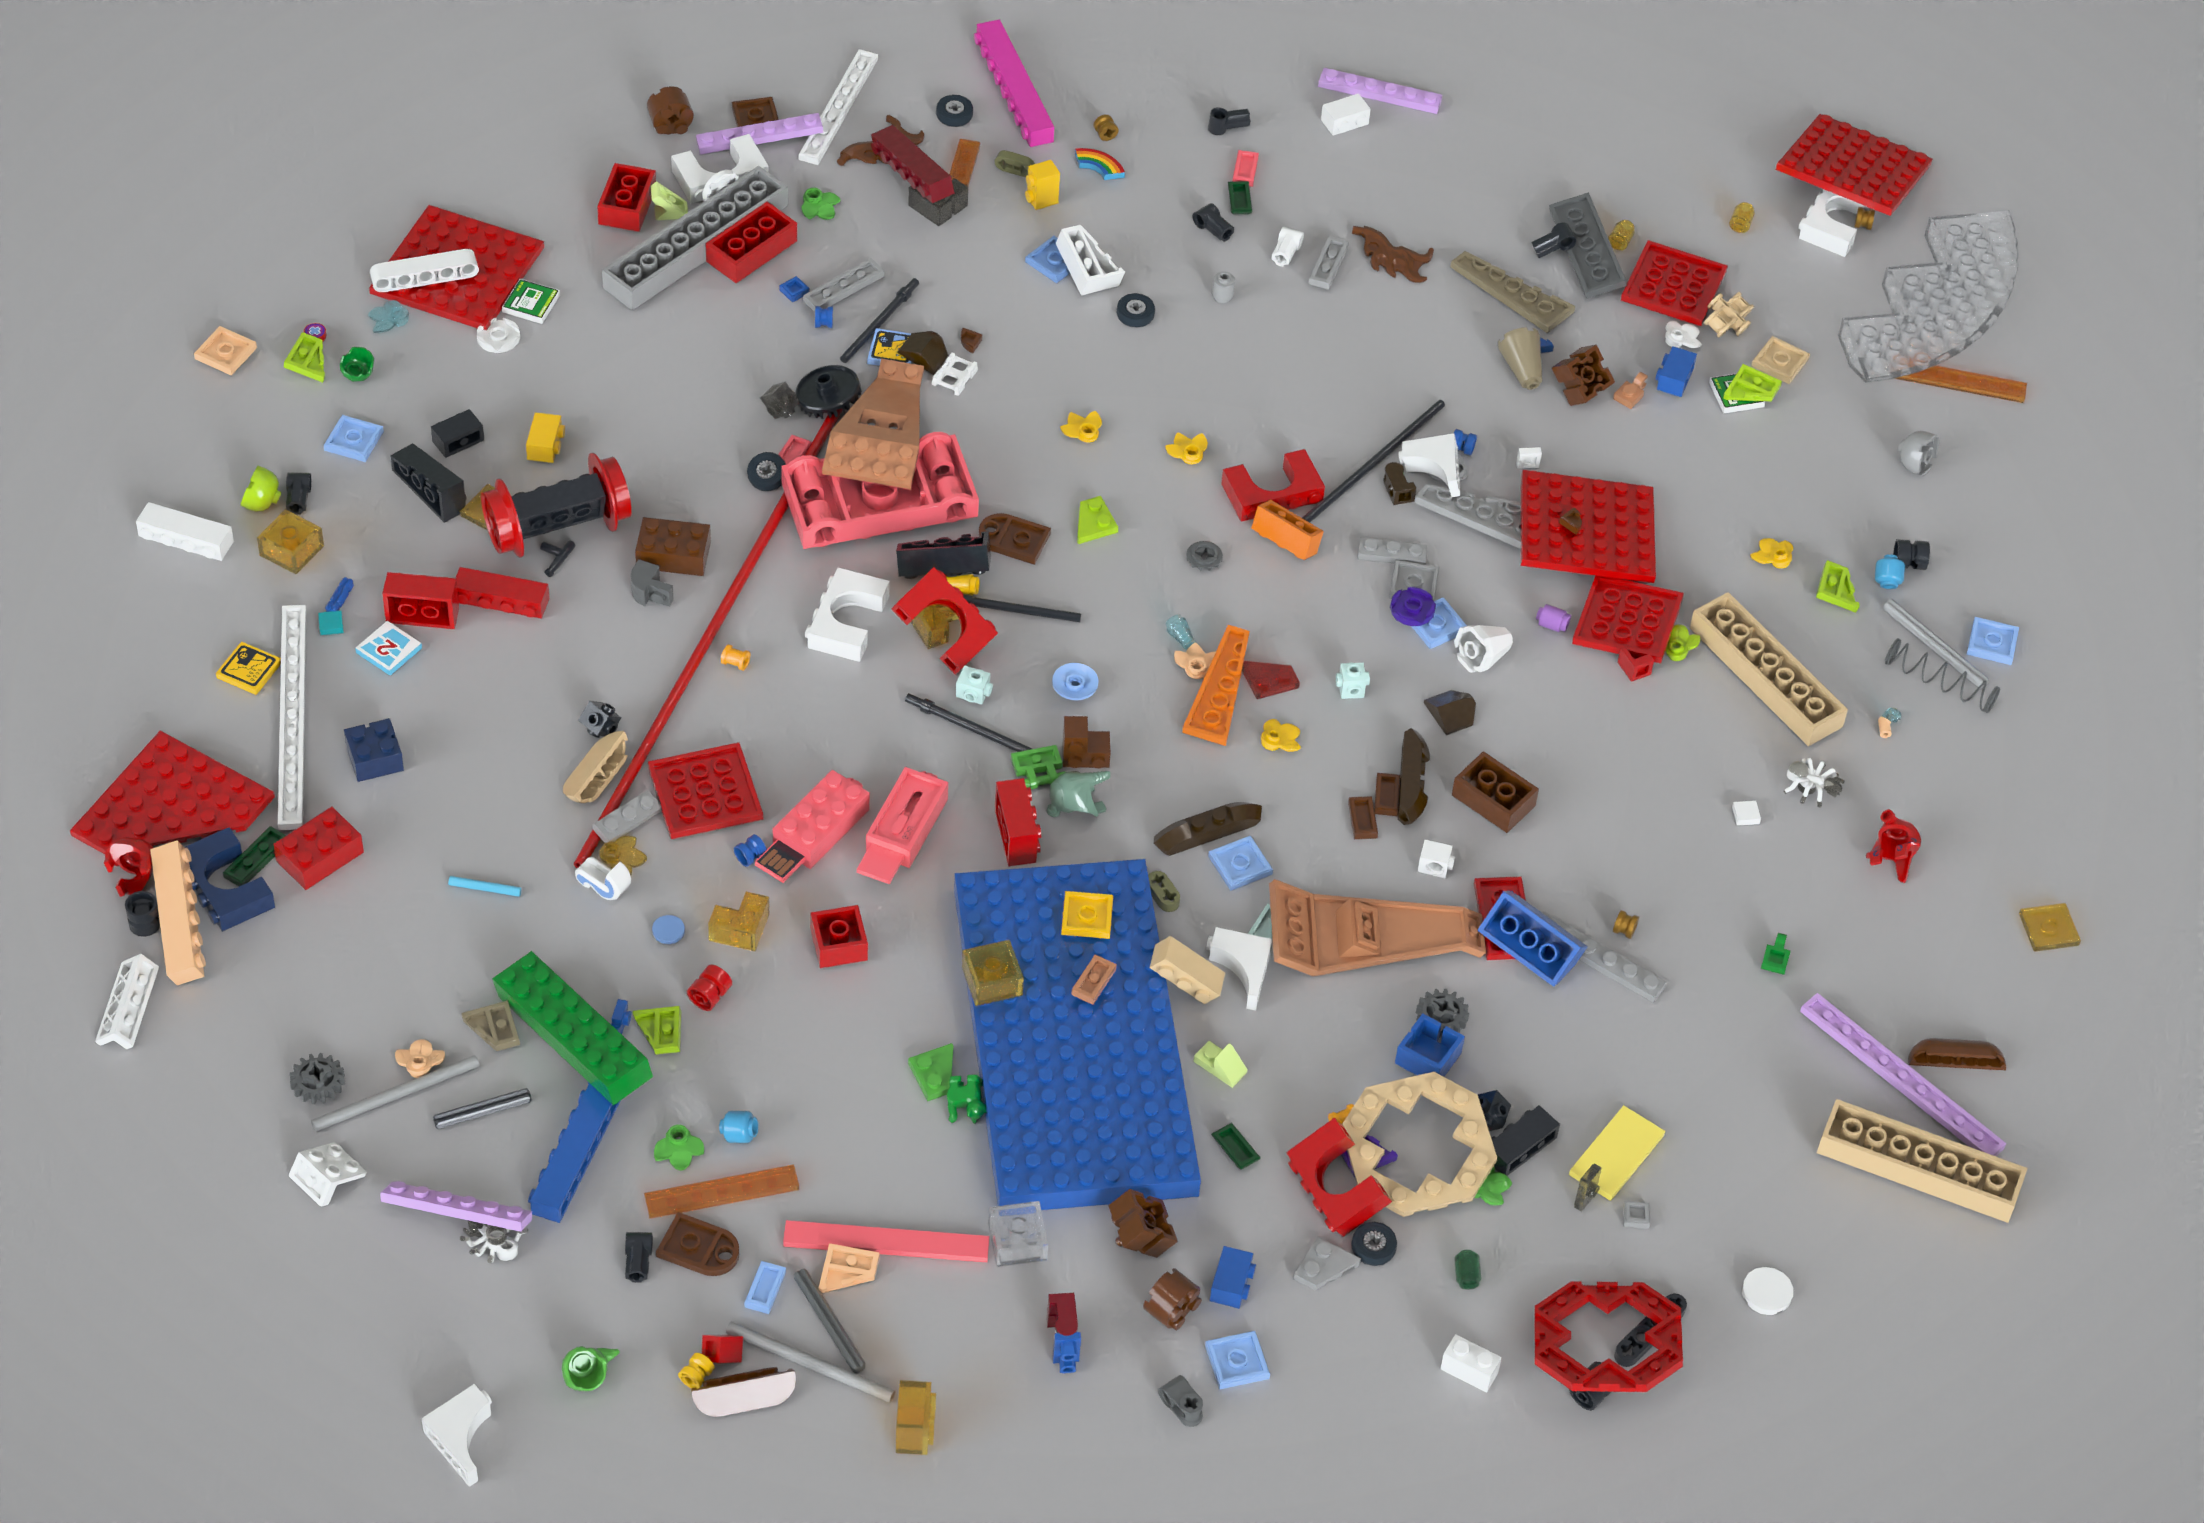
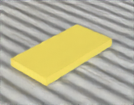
M1623 1105L1570 1169L1569 1175L1611 1201L1664 1137L1665 1130Z

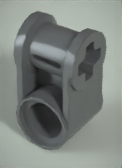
M1178 1375L1158 1388V1394L1162 1402L1172 1410L1181 1423L1185 1426L1194 1427L1202 1421L1203 1400L1190 1386L1185 1377Z

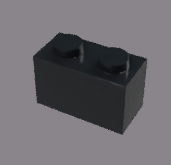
M470 409L431 426L432 442L445 458L484 441L483 425Z

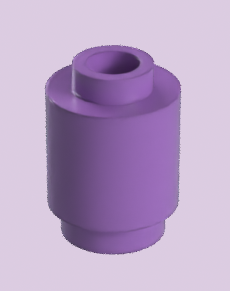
M1546 604L1544 608H1539L1536 620H1539V626L1556 632H1566L1571 615L1567 614L1565 610Z

